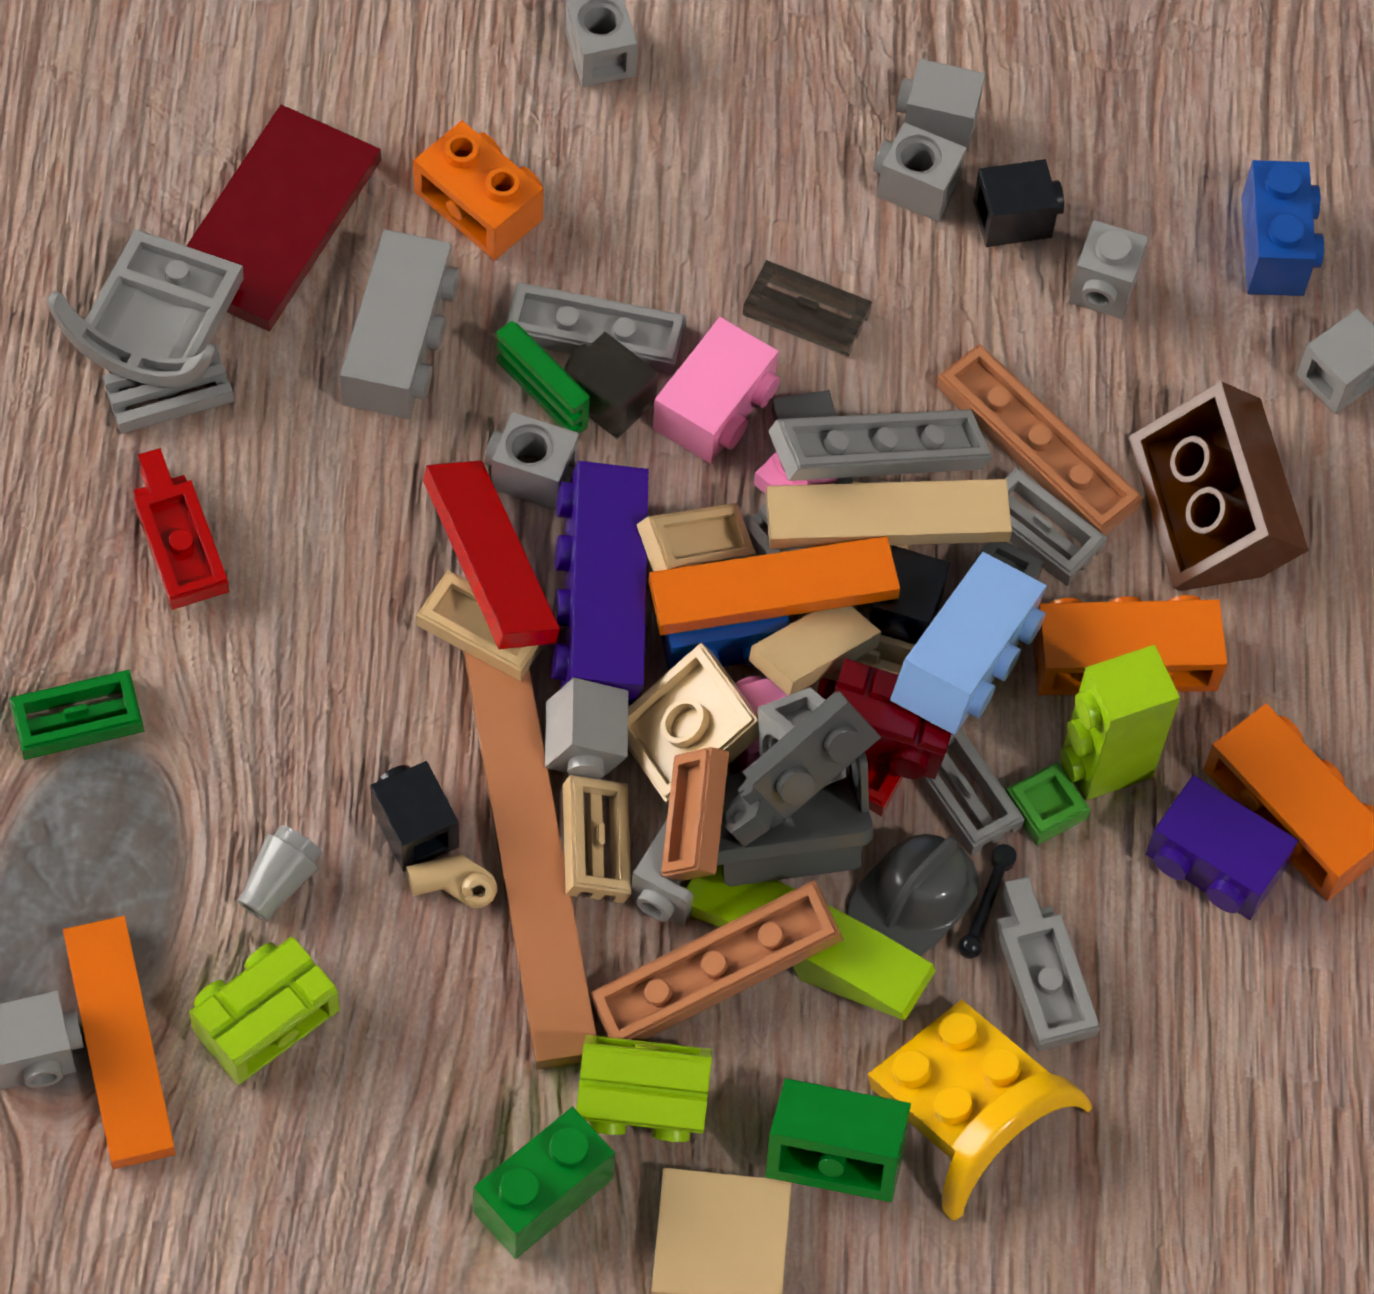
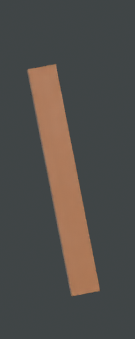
M463 651L536 1070L581 1063L585 1036H596L572 900L571 896L565 895V861L548 768H545V752L530 670L528 669L522 680L518 681Z

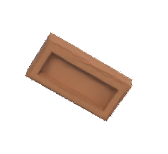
M708 747L675 755L661 869L662 877L684 881L716 874L729 751Z

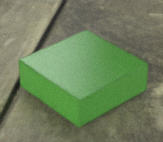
M1058 761L1006 788V793L1025 818L1023 826L1036 846L1087 820L1091 811Z

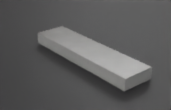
M971 409L777 419L768 430L788 481L984 469L993 458Z

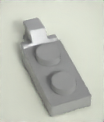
M1029 876L1005 882L1004 892L1000 896L1007 917L998 919L999 941L1037 1052L1097 1037L1100 1030L1099 1022L1061 914L1055 915L1052 906L1039 908Z

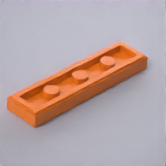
M888 536L649 572V586L660 635L899 599L900 585Z
M125 915L63 929L112 1169L176 1155Z

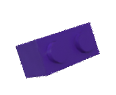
M1192 775L1155 827L1145 855L1152 858L1155 865L1167 876L1176 880L1185 879L1206 892L1209 900L1221 910L1228 913H1239L1248 920H1251L1288 866L1299 840L1200 778Z

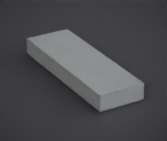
M517 282L506 324L511 321L517 322L543 349L675 374L686 329L687 315Z

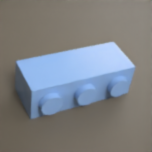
M982 552L904 659L890 701L953 735H956L969 714L979 719L995 691L996 686L991 684L996 677L1003 682L1007 679L1021 653V649L1017 645L1020 641L1030 645L1039 632L1046 613L1038 609L1047 585Z

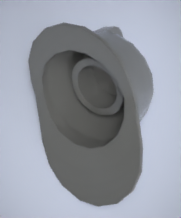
M931 834L910 836L893 847L859 883L850 898L848 915L884 934L915 954L922 956L943 938L969 910L976 899L979 876L974 862L958 846V841L951 835L946 839Z

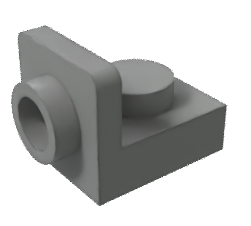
M666 820L633 872L631 898L636 901L638 907L645 914L653 919L667 922L670 919L679 925L685 926L691 916L693 893L679 885L682 881L664 878L661 873Z

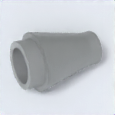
M280 825L274 835H266L245 889L237 900L238 904L254 916L268 922L274 912L319 869L315 863L322 854V851L299 832L288 826Z

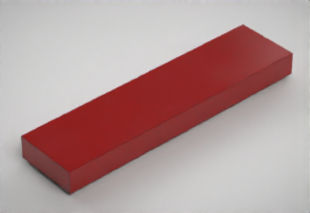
M483 461L426 465L423 482L498 649L555 644L560 628Z

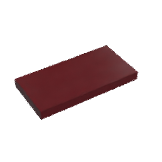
M282 104L279 106L186 245L187 247L243 266L244 279L227 310L228 313L269 332L271 331L380 163V148Z

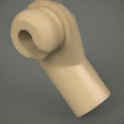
M453 855L406 866L412 896L444 890L466 906L482 908L489 905L497 893V883L494 876L464 855Z

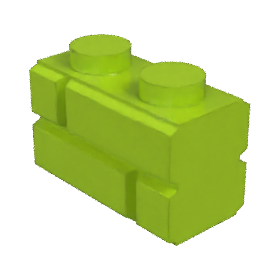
M294 937L288 938L279 946L270 942L259 947L246 960L244 965L245 971L227 984L224 980L220 979L207 985L196 996L193 1002L195 1007L189 1011L192 1030L211 1055L215 1056L221 1067L238 1085L242 1084L340 1011L339 995L335 985L320 967L314 964L312 958Z
M586 1035L582 1051L576 1110L600 1134L623 1135L626 1133L627 1125L652 1128L651 1136L658 1140L688 1142L690 1141L691 1132L704 1134L713 1049Z

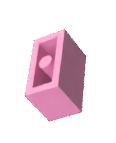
M719 317L655 398L653 430L712 464L724 447L731 450L740 441L748 425V419L746 418L756 405L764 408L776 393L780 384V377L776 376L779 351Z

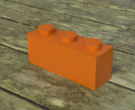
M1181 595L1168 601H1141L1137 597L1123 596L1112 599L1109 602H1082L1076 598H1059L1050 603H1040L1038 609L1046 613L1044 622L1033 640L1039 695H1075L1079 692L1086 667L1152 645L1156 646L1177 692L1218 691L1227 667L1220 599L1201 600L1194 595Z
M1266 703L1212 744L1203 768L1204 772L1227 796L1299 840L1290 863L1327 902L1374 866V807L1370 804L1362 803L1345 786V781L1340 771L1328 760H1321L1304 743L1300 730L1289 718L1285 716L1279 717Z

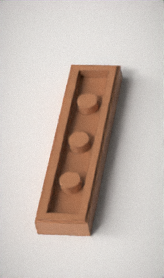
M980 343L938 375L936 387L960 410L971 409L979 428L1043 489L1104 536L1140 508L1143 496Z
M813 880L590 992L589 995L608 1037L644 1041L843 941L844 938L818 884Z

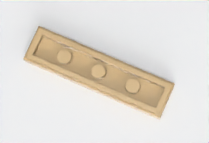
M1007 479L767 486L766 489L769 549L812 548L888 536L889 545L1010 542L1012 533Z

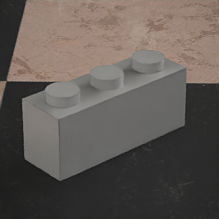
M383 229L340 373L342 405L410 419L416 398L426 399L432 377V365L426 364L430 349L440 350L446 329V316L440 315L444 300L453 302L459 285L460 268L452 266V243Z

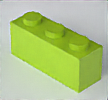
M1155 645L1085 668L1079 692L1075 695V706L1071 720L1067 722V734L1063 747L1059 750L1062 768L1072 783L1078 782L1086 800L1152 779L1180 700V696Z

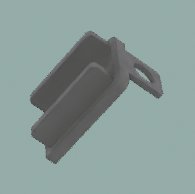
M865 752L846 768V778L823 787L789 818L784 819L783 823L773 828L770 826V830L746 847L722 823L717 865H722V875L725 884L736 886L858 869L862 863L861 846L867 845L873 839V824L869 813L868 762ZM743 773L727 775L723 808L739 795L738 789L747 779Z

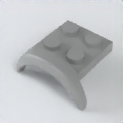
M135 229L85 320L77 314L60 292L53 291L49 295L48 305L57 325L78 351L99 366L127 379L161 388L186 387L199 380L205 374L216 354V347L210 345V342L244 279L243 266Z

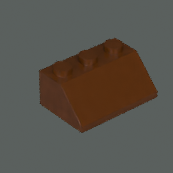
M1220 381L1129 436L1174 589L1185 591L1261 578L1309 551L1261 398Z

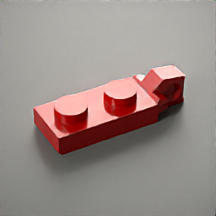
M161 448L138 454L141 466L139 470L145 487L133 490L135 509L171 609L174 610L229 593L228 579L192 481H187L185 475L171 478Z

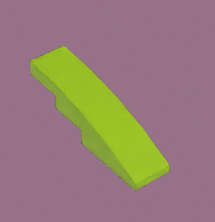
M717 865L715 875L694 878L686 888L693 893L691 917L717 927H721L795 890V888L778 880L728 886L724 882L722 865ZM828 905L844 940L794 965L793 967L800 981L905 1021L935 974L936 969L934 965L877 930Z

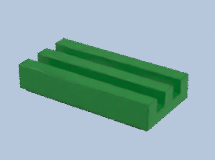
M511 321L498 330L497 339L500 342L497 343V351L500 354L497 355V363L560 427L579 434L586 430L589 423L590 396L517 322Z
M130 669L9 697L24 760L145 732ZM123 693V698L89 706L81 704L65 708L63 712L29 720L26 718L27 714Z

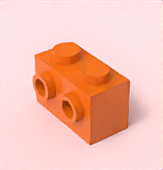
M463 120L413 160L414 193L494 261L543 220L544 188L538 177L527 167L515 165L502 154L500 147L492 137L484 132L478 134Z

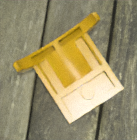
M962 999L868 1073L871 1089L880 1097L911 1103L909 1122L952 1159L943 1186L942 1208L946 1216L953 1221L963 1216L967 1200L975 1184L991 1161L1022 1130L1046 1114L1061 1108L1079 1107L1086 1114L1092 1109L1089 1098L1074 1083L1065 1077L1049 1073Z

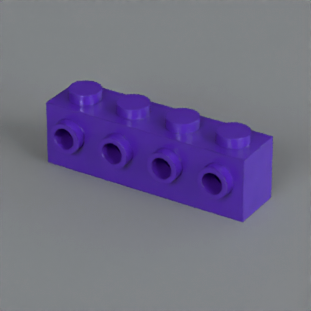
M578 460L570 481H561L556 503L557 517L566 519L565 535L558 536L554 558L555 570L564 571L563 589L556 590L553 604V615L558 625L562 626L561 644L556 643L553 648L551 679L560 680V689L574 677L628 690L629 707L637 700L644 686L647 553L636 524L648 517L649 469Z

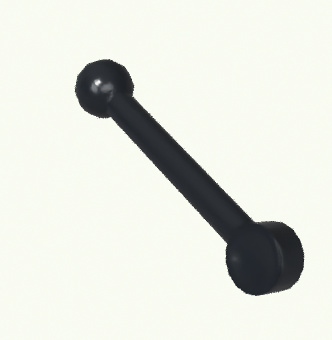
M1001 844L994 848L991 856L993 870L968 935L963 936L958 942L960 954L967 959H973L982 952L983 946L980 937L1005 871H1009L1015 865L1017 854L1014 848L1009 845Z

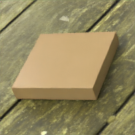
M702 643L697 645L628 707V749L668 805L675 755L715 747L729 751V764L759 738L758 714L712 651Z
M663 1168L651 1294H782L792 1183L770 1178Z

